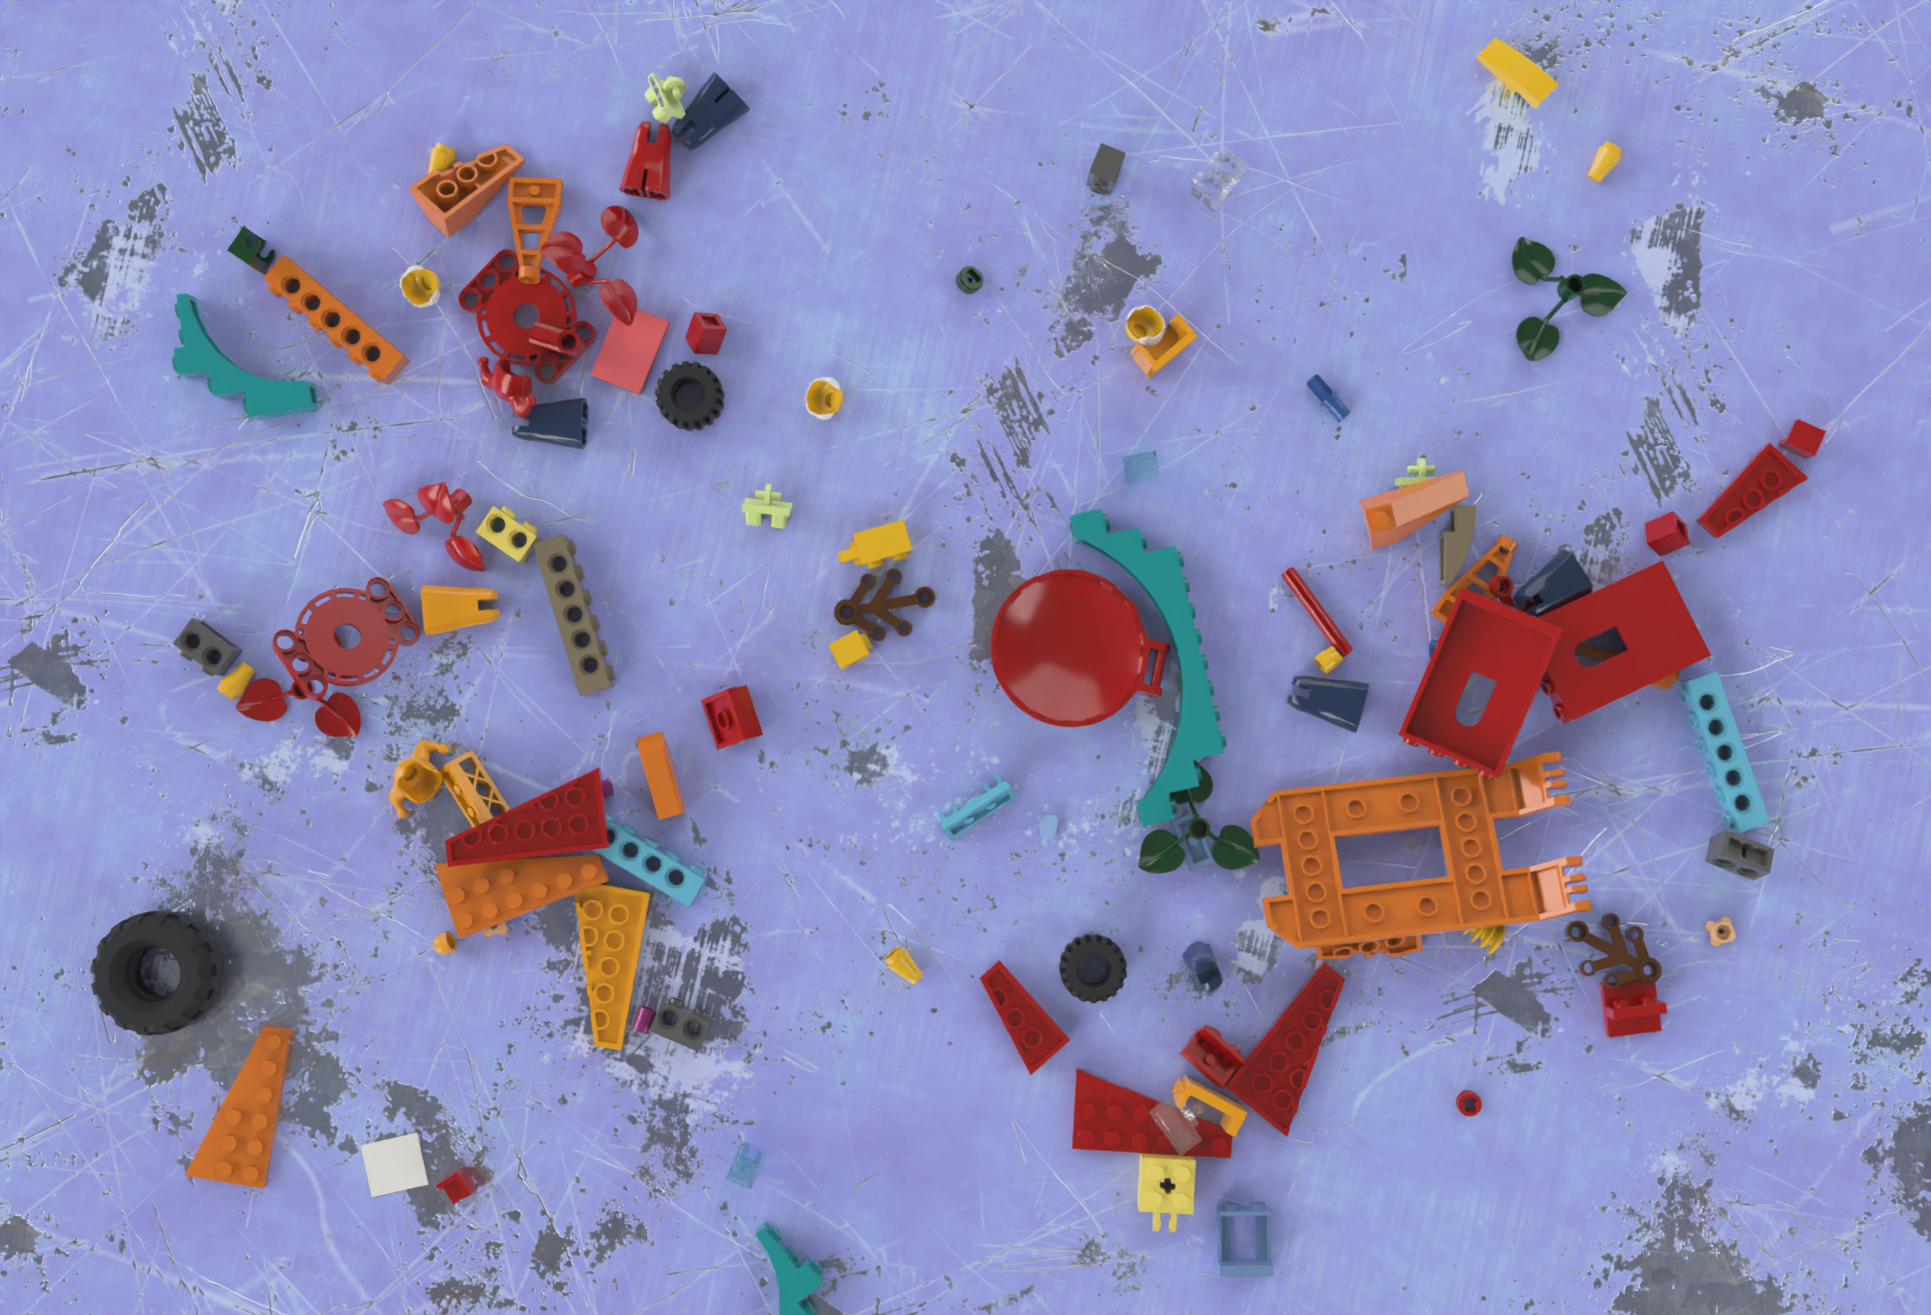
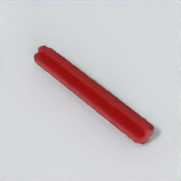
M1291 567L1284 571L1282 578L1341 657L1350 654L1353 648L1295 568Z

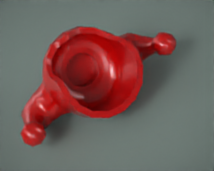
M480 357L477 360V364L481 369V383L485 387L494 390L501 400L510 403L516 416L520 418L529 416L532 406L536 404V397L531 395L533 392L532 379L528 375L519 376L512 373L510 362L504 357L497 360L493 373H491L488 368V358Z

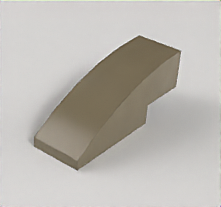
M1454 505L1449 509L1450 532L1439 534V586H1447L1452 583L1467 556L1475 527L1476 505Z

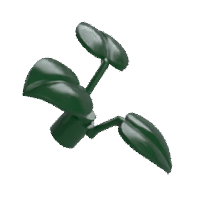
M1520 237L1515 244L1512 253V266L1518 279L1527 285H1534L1540 278L1544 282H1559L1557 293L1561 298L1560 302L1544 318L1543 322L1537 317H1528L1517 327V343L1523 355L1529 361L1544 359L1557 347L1559 331L1555 326L1547 323L1567 301L1573 300L1577 296L1581 297L1580 305L1582 309L1591 316L1600 317L1612 311L1627 294V291L1617 282L1600 274L1591 273L1583 277L1578 274H1572L1566 279L1563 275L1560 277H1547L1546 275L1550 274L1555 266V258L1551 250L1539 242L1531 241L1524 237Z
M1199 765L1202 780L1198 781V787L1170 793L1171 798H1174L1177 804L1189 802L1194 819L1187 824V834L1175 841L1173 834L1167 830L1158 829L1150 832L1142 842L1138 866L1146 872L1156 874L1176 870L1185 859V852L1179 844L1190 837L1199 840L1208 836L1217 843L1212 849L1213 858L1219 866L1228 870H1236L1258 863L1260 861V854L1258 848H1254L1251 835L1242 827L1226 825L1221 829L1220 835L1217 837L1210 832L1208 821L1204 818H1199L1194 802H1204L1209 798L1213 790L1210 774Z

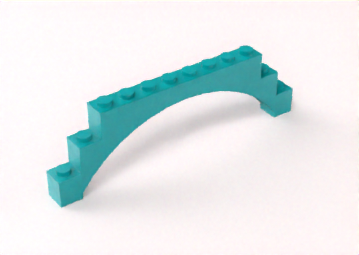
M1102 509L1070 515L1069 522L1074 544L1083 543L1101 552L1134 578L1159 611L1169 632L1177 657L1180 677L1178 724L1172 746L1161 771L1143 798L1135 800L1140 826L1142 827L1174 820L1173 814L1177 813L1174 798H1169L1168 793L1198 787V781L1202 780L1199 765H1194L1193 760L1224 753L1223 748L1227 747L1225 734L1223 731L1219 732L1217 724L1218 721H1221L1218 706H1213L1211 696L1215 695L1213 683L1211 680H1207L1205 670H1208L1207 658L1205 654L1201 655L1199 644H1202V636L1199 628L1195 629L1193 619L1196 618L1195 607L1193 603H1189L1187 593L1190 592L1187 577L1183 578L1181 567H1184L1181 551H1176V546L1144 553V549L1147 548L1146 537L1144 533L1139 532L1138 527L1107 534V530H1110L1108 515H1103Z

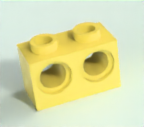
M493 506L476 530V533L519 563L524 564L534 550L533 544L540 542L542 539L536 534L538 529L526 521L523 524L514 519L516 514L503 506L500 510ZM498 519H503L505 528L503 531L496 533L494 523ZM519 534H525L527 542L523 547L518 548L515 543L516 537Z

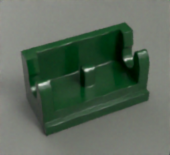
M243 226L227 249V251L264 275L267 274V269L276 256V251L272 249L267 257H261L260 252L264 249L266 241L245 226Z

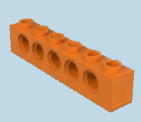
M283 254L263 277L270 284L267 287L268 290L278 298H281L282 295L290 301L287 304L288 307L298 315L302 312L310 318L307 323L318 332L322 329L329 334L327 339L337 348L345 347L349 351L347 356L359 366L362 363L369 368L367 373L380 383L384 380L391 384L409 363L410 359L286 255ZM295 282H299V290L296 293H291V286ZM319 299V307L316 310H311L312 301ZM339 315L340 323L336 327H331V319ZM359 332L360 340L356 344H351V336ZM379 349L380 357L376 361H371L370 355L372 351Z

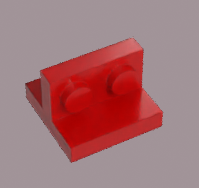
M747 685L729 688L701 700L717 750L763 735Z
M1636 979L1620 984L1616 989H1607L1603 983L1599 984L1607 1037L1662 1031L1660 1014L1667 1013L1666 1002L1658 1000L1655 982L1646 984ZM1608 982V983H1609L1611 986H1614L1616 982Z

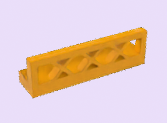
M473 750L450 761L439 770L442 773L443 782L472 827L494 818L490 813L491 805L499 807L502 814L511 810ZM468 759L474 768L473 775L465 773L460 763ZM477 783L486 786L488 790L487 797L477 793Z

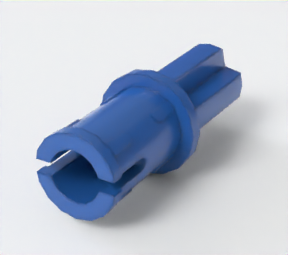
M1318 374L1307 381L1306 385L1322 402L1320 405H1324L1337 419L1338 423L1351 413L1336 395L1338 392H1333Z

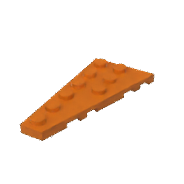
M600 855L513 859L448 867V863L434 864L459 939L466 938L610 881Z
M271 1025L263 1027L184 1176L262 1189L266 1187L293 1029Z

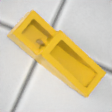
M1497 38L1476 57L1513 94L1517 91L1535 109L1559 85L1534 62Z

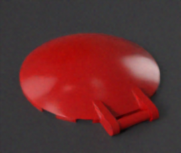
M1061 569L1034 576L1010 594L995 618L990 639V654L993 670L1002 690L1020 710L1040 722L1058 727L1074 728L1092 725L1111 717L1121 710L1135 693L1161 697L1162 688H1160L1166 655L1170 653L1171 645L1147 638V633L1140 619L1141 615L1129 597L1127 598L1116 588L1115 584L1087 571ZM1154 651L1156 656L1150 685L1144 684L1149 653Z

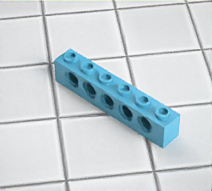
M1718 671L1706 672L1680 681L1679 695L1681 700L1687 704L1690 712L1688 713V721L1697 732L1698 738L1696 743L1700 752L1705 755L1707 761L1705 769L1711 779L1713 778L1716 787L1714 795L1718 803L1722 804L1724 810L1722 817L1726 827L1732 832L1741 833L1770 823ZM1702 696H1706L1709 701L1708 707L1705 710L1700 705ZM1711 721H1715L1717 724L1715 734H1711L1709 731ZM1720 746L1726 749V755L1722 760L1717 753ZM1729 771H1732L1735 775V780L1732 784H1729L1726 780ZM1738 796H1741L1744 803L1742 808L1738 810L1735 806V800Z
M606 812L607 828L615 833V840L612 844L609 843V848L593 849V851L688 907L692 906L708 877L703 875L705 871L695 864L691 863L690 867L681 862L682 857L671 850H668L667 853L658 848L660 844L647 836L645 839H642L635 835L637 830L625 823L620 826L613 822L614 817ZM629 842L636 844L638 847V854L635 857H631L626 853V845ZM651 856H656L660 859L661 867L659 870H652L649 867L648 860ZM675 869L680 870L684 875V880L681 884H676L671 879V873Z

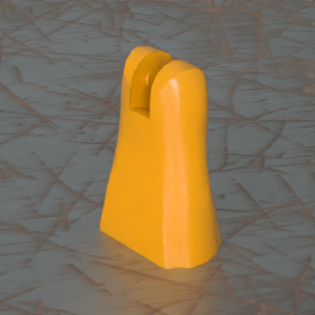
M422 585L421 600L426 636L486 624L499 619L500 609L480 611L478 609L479 601L489 602L491 600H498V591L489 588Z

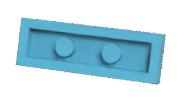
M996 775L995 779L998 782L996 787L989 788L987 783H984L983 788L986 793L971 798L960 810L956 805L951 804L953 814L949 817H945L942 811L939 812V817L942 820L939 824L950 840L1017 798L1006 780L1003 781L1000 776Z

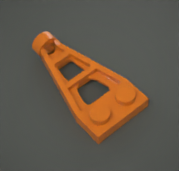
M509 177L507 203L520 267L518 279L521 282L528 284L540 282L541 266L545 256L539 253V250L545 241L552 236L562 208L564 184L562 179ZM523 207H545L546 213L542 223L539 225L525 224L522 215ZM524 233L541 234L539 246L536 250L524 249Z
M1500 534L1494 546L1442 593L1429 614L1446 624L1461 587L1467 588L1471 584H1476L1482 588L1484 596L1497 600L1498 597L1491 594L1489 585L1479 579L1477 574L1486 563L1490 562L1498 568L1496 576H1506L1513 553L1519 545L1509 537ZM1499 548L1502 549L1503 551L1507 552V553H1506V554L1501 553L1500 550H1499ZM1499 582L1497 583V590L1500 589Z

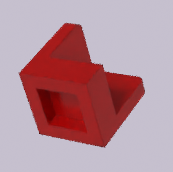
M694 312L685 339L694 354L717 355L727 328L716 313Z
M1797 419L1794 421L1787 438L1780 440L1778 446L1806 459L1816 455L1826 431Z
M1674 511L1645 523L1647 544L1659 556H1664L1689 545L1687 524Z
M464 1166L441 1180L435 1186L437 1191L441 1188L444 1189L453 1205L463 1198L470 1196L478 1189Z

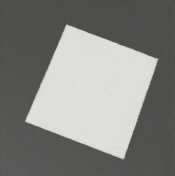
M418 1133L360 1145L371 1197L428 1185Z

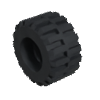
M682 361L681 365H677V363L671 365L672 369L670 371L666 369L663 372L664 377L658 379L657 384L659 386L658 389H655V395L657 396L656 404L661 414L675 427L683 428L687 431H693V429L699 431L704 429L703 426L712 425V421L715 418H719L721 415L719 413L720 409L724 407L723 398H725L719 379L708 367L702 366L698 362L693 361V363H689L688 361ZM689 382L699 383L705 390L703 403L691 411L680 409L675 401L678 389Z
M1083 934L1084 936L1080 938H1074L1072 943L1067 944L1064 953L1060 957L1059 970L1065 988L1073 997H1077L1083 1002L1097 1003V1001H1108L1107 998L1117 995L1119 988L1122 989L1123 981L1127 977V963L1122 951L1110 938L1103 937L1101 934ZM1089 953H1099L1108 962L1109 970L1107 975L1097 983L1083 981L1077 972L1078 962Z

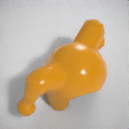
M426 740L420 741L415 747L412 756L400 762L396 767L393 776L394 785L390 790L389 800L396 808L399 818H406L409 813L404 808L403 800L405 797L415 804H423L432 799L439 791L443 776L429 760L432 752L438 751L439 754H447L449 751L447 744H438Z

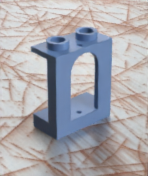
M1224 1202L1223 1206H1216L1217 1271L1220 1277L1274 1276V1266L1271 1262V1216H1273V1211L1270 1206H1266V1203L1250 1202V1206H1239L1237 1202ZM1233 1216L1255 1217L1257 1259H1231L1230 1223Z

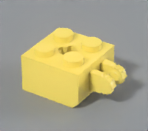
M1140 1153L1137 1205L1140 1212H1153V1231H1159L1161 1227L1160 1213H1170L1168 1220L1169 1232H1176L1177 1214H1193L1196 1168L1194 1156ZM1169 1178L1172 1184L1169 1187H1163L1160 1183H1165L1164 1179Z

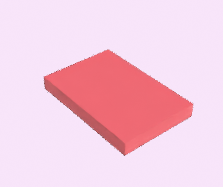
M639 309L636 310L633 323L630 326L623 324L614 316L590 375L641 396L670 322Z

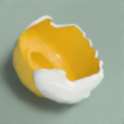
M419 265L410 266L400 279V288L404 297L408 298V302L412 303L413 306L419 308L435 305L440 297V281L438 276L428 268H423Z
M1144 305L1133 308L1128 313L1125 328L1128 336L1134 342L1152 346L1159 343L1165 333L1166 325L1164 318L1161 317V314L1155 308Z
M821 377L813 380L806 391V409L818 419L827 420L832 418L833 415L841 410L844 404L842 389L839 383L832 377Z

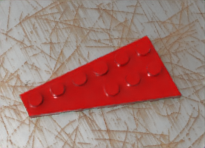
M597 768L445 840L448 867L609 848L601 768Z
M1325 962L1320 964L1248 1054L1244 1064L1235 1070L1224 1085L1225 1088L1286 1137L1289 1134L1291 1122L1299 1107L1298 1103L1313 1069L1322 1038L1325 1036L1328 1028L1327 1025L1332 1011L1335 1009L1345 979Z
M1076 1068L1072 1149L1231 1158L1232 1135L1226 1133L1221 1125L1196 1117L1181 1109L1174 1108L1149 1096Z

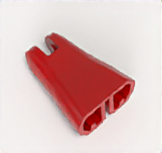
M642 121L637 128L619 190L630 196L666 201L670 199L671 130L669 125L660 123L657 141L652 143L650 142L651 122Z

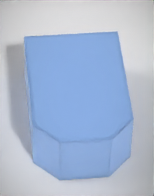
M1047 813L1043 816L1039 832L1040 837L1055 840L1059 821L1056 815Z

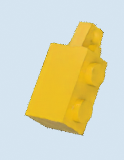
M900 520L854 533L855 541L849 543L850 549L838 552L837 554L840 564L854 561L855 566L867 565L868 569H873L884 565L883 560L893 558V561L897 562L909 558L908 553H912L913 550L905 522Z

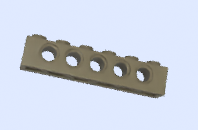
M562 534L534 543V550L579 695L586 696L614 687L613 680H616L615 672L612 665H607L605 655H608L607 646L604 640L599 639L597 630H600L599 620L596 614L592 615L589 605H592L593 602L589 590H584L581 581L585 579L582 566L576 564L574 555L577 554V549L573 539L569 540L568 536ZM564 557L567 562L566 568L558 572L555 569V562L558 558ZM571 582L575 588L574 593L566 597L562 589L566 583ZM579 607L582 611V618L578 622H573L570 613L574 608ZM586 632L590 636V643L586 647H581L578 643V637ZM590 658H595L598 662V668L590 673L586 669V662Z

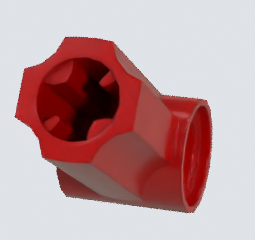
M535 322L531 327L529 334L530 345L559 352L571 358L579 357L585 351V341L573 330H564L539 322ZM571 338H576L575 347L570 350L566 349V342Z

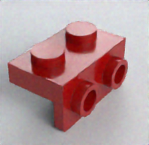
M1208 1025L1197 1029L1179 1053L1219 1089L1224 1087L1236 1068L1243 1065L1246 1061L1237 1047L1228 1044L1221 1038L1218 1030Z

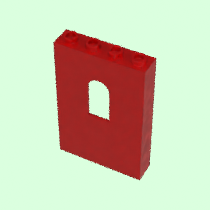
M1663 560L1539 617L1565 628L1541 683L1543 692L1550 697L1553 703L1555 716L1563 724L1711 656ZM1616 626L1627 651L1592 667H1585L1579 664L1575 658L1576 646L1580 642Z
M1461 587L1398 735L1404 737L1403 742L1411 746L1418 747L1420 744L1429 748L1427 752L1434 756L1443 758V755L1453 758L1452 763L1465 769L1468 766L1478 769V774L1491 780H1493L1494 776L1499 778L1565 628ZM1471 672H1475L1497 683L1480 721L1476 725L1465 726L1457 720L1455 710Z

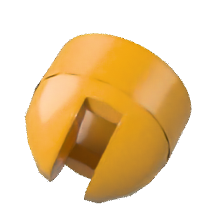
M447 931L435 938L433 947L439 954H449L456 950V941L453 935Z

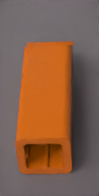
M660 731L637 738L639 754L658 819L662 820L687 812L663 732Z

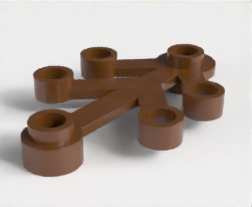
M890 569L886 574V580L871 602L860 604L866 592L876 586V578L872 574H864L860 579V585L852 597L841 600L836 604L834 616L842 625L856 624L868 632L875 641H882L886 637V630L880 625H873L861 615L873 613L895 628L900 636H908L912 631L911 624L906 620H900L887 610L911 605L928 608L935 602V593L931 588L924 586L918 588L915 594L886 599L894 585L899 584L902 580V574L898 569ZM892 572L899 574V579L895 582L889 579V575ZM866 577L873 579V584L869 587L863 584V580ZM922 593L930 595L928 602L924 603L920 600ZM844 608L852 609L850 617L843 616L842 611ZM905 623L909 626L907 633L899 631L901 624ZM875 629H882L883 636L881 638L873 636Z
M1614 913L1604 915L1601 920L1602 926L1608 929L1613 945L1589 933L1588 926L1582 921H1573L1566 926L1565 935L1568 940L1574 943L1584 942L1608 955V957L1595 961H1582L1579 964V972L1583 976H1592L1596 971L1625 964L1633 969L1618 975L1616 973H1608L1603 977L1602 982L1607 989H1616L1620 984L1636 979L1642 983L1650 984L1660 978L1662 973L1661 965L1656 959L1649 957L1643 940L1644 932L1640 927L1632 926L1625 931L1626 939L1634 944L1636 958L1628 953L1619 927L1620 919ZM1608 917L1614 919L1613 926L1607 924ZM1573 927L1579 930L1578 937L1572 935ZM1633 929L1638 932L1637 939L1631 937ZM1586 963L1590 964L1592 967L1590 973H1587L1584 970V965ZM1646 965L1651 969L1649 975L1643 972V968ZM1610 976L1614 977L1616 980L1614 986H1611L1608 983V978Z

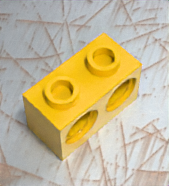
M858 630L828 645L840 668L843 670L871 655L869 649L873 648L866 633L860 634Z

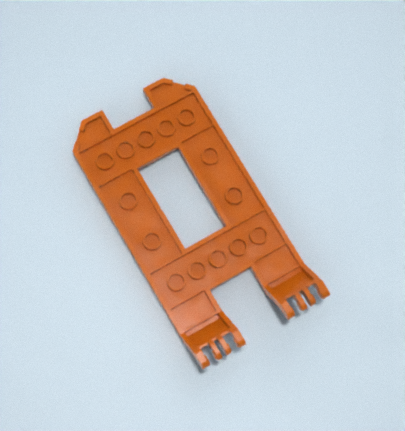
M1561 752L1543 753L1518 762L1506 764L1499 778L1494 776L1493 780L1479 775L1478 769L1470 768L1273 791L1250 821L1254 848L1280 845L1288 895L1265 897L1262 899L1266 927L1295 949H1306L1540 922L1592 910L1591 901L1582 900L1570 903L1569 898L1571 894L1587 893L1589 891L1588 885L1567 887V884L1586 881V875L1578 873L1565 877L1564 868L1581 867L1583 865L1582 856L1564 857L1531 867L1503 870L1493 820L1525 817L1555 807L1571 805L1570 796L1567 794L1549 798L1548 790L1566 788V780L1546 782L1548 779L1564 777L1565 771L1563 769H1555L1544 772L1543 767L1544 764L1560 763L1562 761ZM1432 827L1439 828L1447 877L1343 888L1335 844L1336 838Z

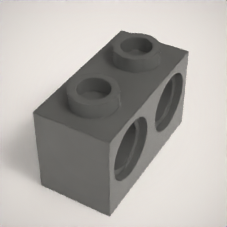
M1101 143L1086 183L1087 186H1090L1092 192L1099 195L1111 194L1126 155L1125 152Z
M191 618L173 642L179 648L178 653L189 661H192V659L201 664L199 669L211 677L213 675L224 676L243 651L203 620ZM197 634L200 638V644L197 648H194L192 646V638ZM218 650L221 653V660L215 664L213 654Z
M1726 830L1710 838L1705 862L1745 878L1756 880L1770 873L1774 848Z
M665 998L660 1004L649 1031L699 1052L714 1019L709 1017L710 1013L704 1009L695 1007L692 1010L685 1007V1002L678 998ZM665 1011H673L677 1015V1022L673 1024L668 1023L664 1018ZM689 1022H698L702 1027L701 1033L693 1034L688 1028Z

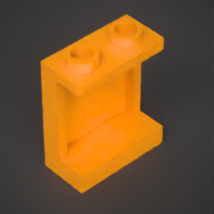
M1186 1074L1182 1079L1178 1078L1172 1088V1093H1174L1173 1099L1180 1108L1184 1107L1189 1096H1194L1222 1111L1224 1114L1219 1123L1226 1133L1234 1137L1248 1114L1237 1101Z

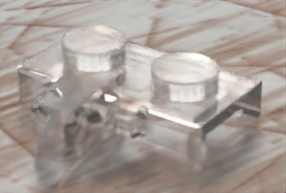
M1168 1096L1149 1111L1151 1117L1180 1156L1202 1140L1194 1129L1199 1124L1195 1118L1206 1110L1200 1101H1197L1188 1109L1185 1105L1183 1108H1180L1171 1096Z

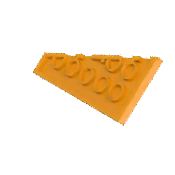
M600 884L575 894V908L578 915L579 937L584 972L586 973V987L590 1002V1016L595 1046L620 1051L623 1048L651 892Z

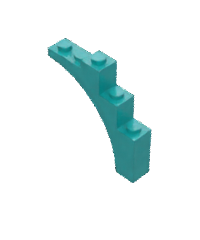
M187 293L176 295L175 313L181 323V329H179L178 333L180 342L184 345V347L174 348L175 356L172 357V365L178 375L184 378L210 375L207 379V384L213 396L220 399L245 396L246 398L243 399L244 411L248 414V417L255 420L319 410L315 384L308 380L285 382L265 379L250 374L238 367L220 351L209 336L200 317L196 298Z
M765 1222L757 1229L755 1235L767 1251L776 1273L779 1288V1315H816L817 1311L809 1301L804 1302L803 1299L823 1283L825 1277L823 1275L825 1272L823 1267L817 1260L814 1259L812 1261L808 1256L799 1262L797 1252L791 1246L786 1247L782 1242V1235L774 1225L770 1227Z

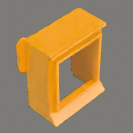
M1179 313L1169 321L1167 325L1169 328L1165 330L1159 343L1146 346L1145 348L1139 343L1130 352L1131 355L1134 354L1133 360L1149 378L1198 337Z

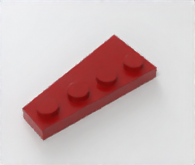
M1767 443L1701 514L1696 522L1715 539L1719 538L1809 478L1771 443Z
M1000 960L980 976L986 992L1031 1076L1067 1044L1070 1038Z

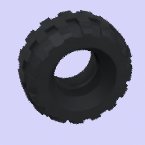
M158 910L131 916L111 928L110 933L102 938L97 946L98 953L96 958L92 960L90 970L94 974V983L91 984L93 995L98 996L101 1002L99 1007L106 1016L110 1015L114 1019L115 1024L124 1030L129 1029L137 1032L136 1034L150 1036L164 1035L181 1030L204 1016L212 1007L211 1004L221 990L220 980L221 974L224 973V962L220 961L218 953L220 947L216 939L213 940L210 937L208 929L201 922H196L189 918V915L181 912ZM153 947H162L168 950L176 958L180 967L179 984L176 990L168 996H160L153 993L145 985L141 976L143 957Z

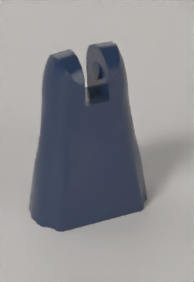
M713 72L685 109L686 115L682 119L678 118L675 121L671 132L676 138H680L693 127L695 131L684 142V146L689 151H692L703 145L720 130L736 121L748 112L750 108L730 89L718 74Z
M586 398L535 404L532 406L530 415L524 418H529V426H512V435L528 441L585 449L588 431L587 427L582 425V423H588L589 408ZM513 411V417L520 418L516 416L515 412Z
M1562 550L1532 579L1524 584L1515 593L1513 599L1519 605L1532 597L1536 605L1530 607L1525 612L1540 617L1592 593L1593 584L1573 553Z
M1294 676L1292 685L1301 689H1309L1311 692L1309 699L1302 696L1289 695L1287 701L1289 705L1348 731L1357 732L1369 683L1312 676Z
M1201 941L1193 943L1183 953V958L1187 968L1192 972L1191 979L1195 989L1208 993L1215 992L1220 988L1223 976L1210 944H1205Z

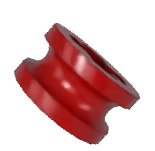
M1471 1090L1462 1091L1456 1098L1457 1108L1465 1116H1475L1482 1108L1481 1099ZM1473 1097L1472 1102L1475 1106L1472 1109L1468 1107L1465 1110L1463 1100L1466 1098L1470 1100Z

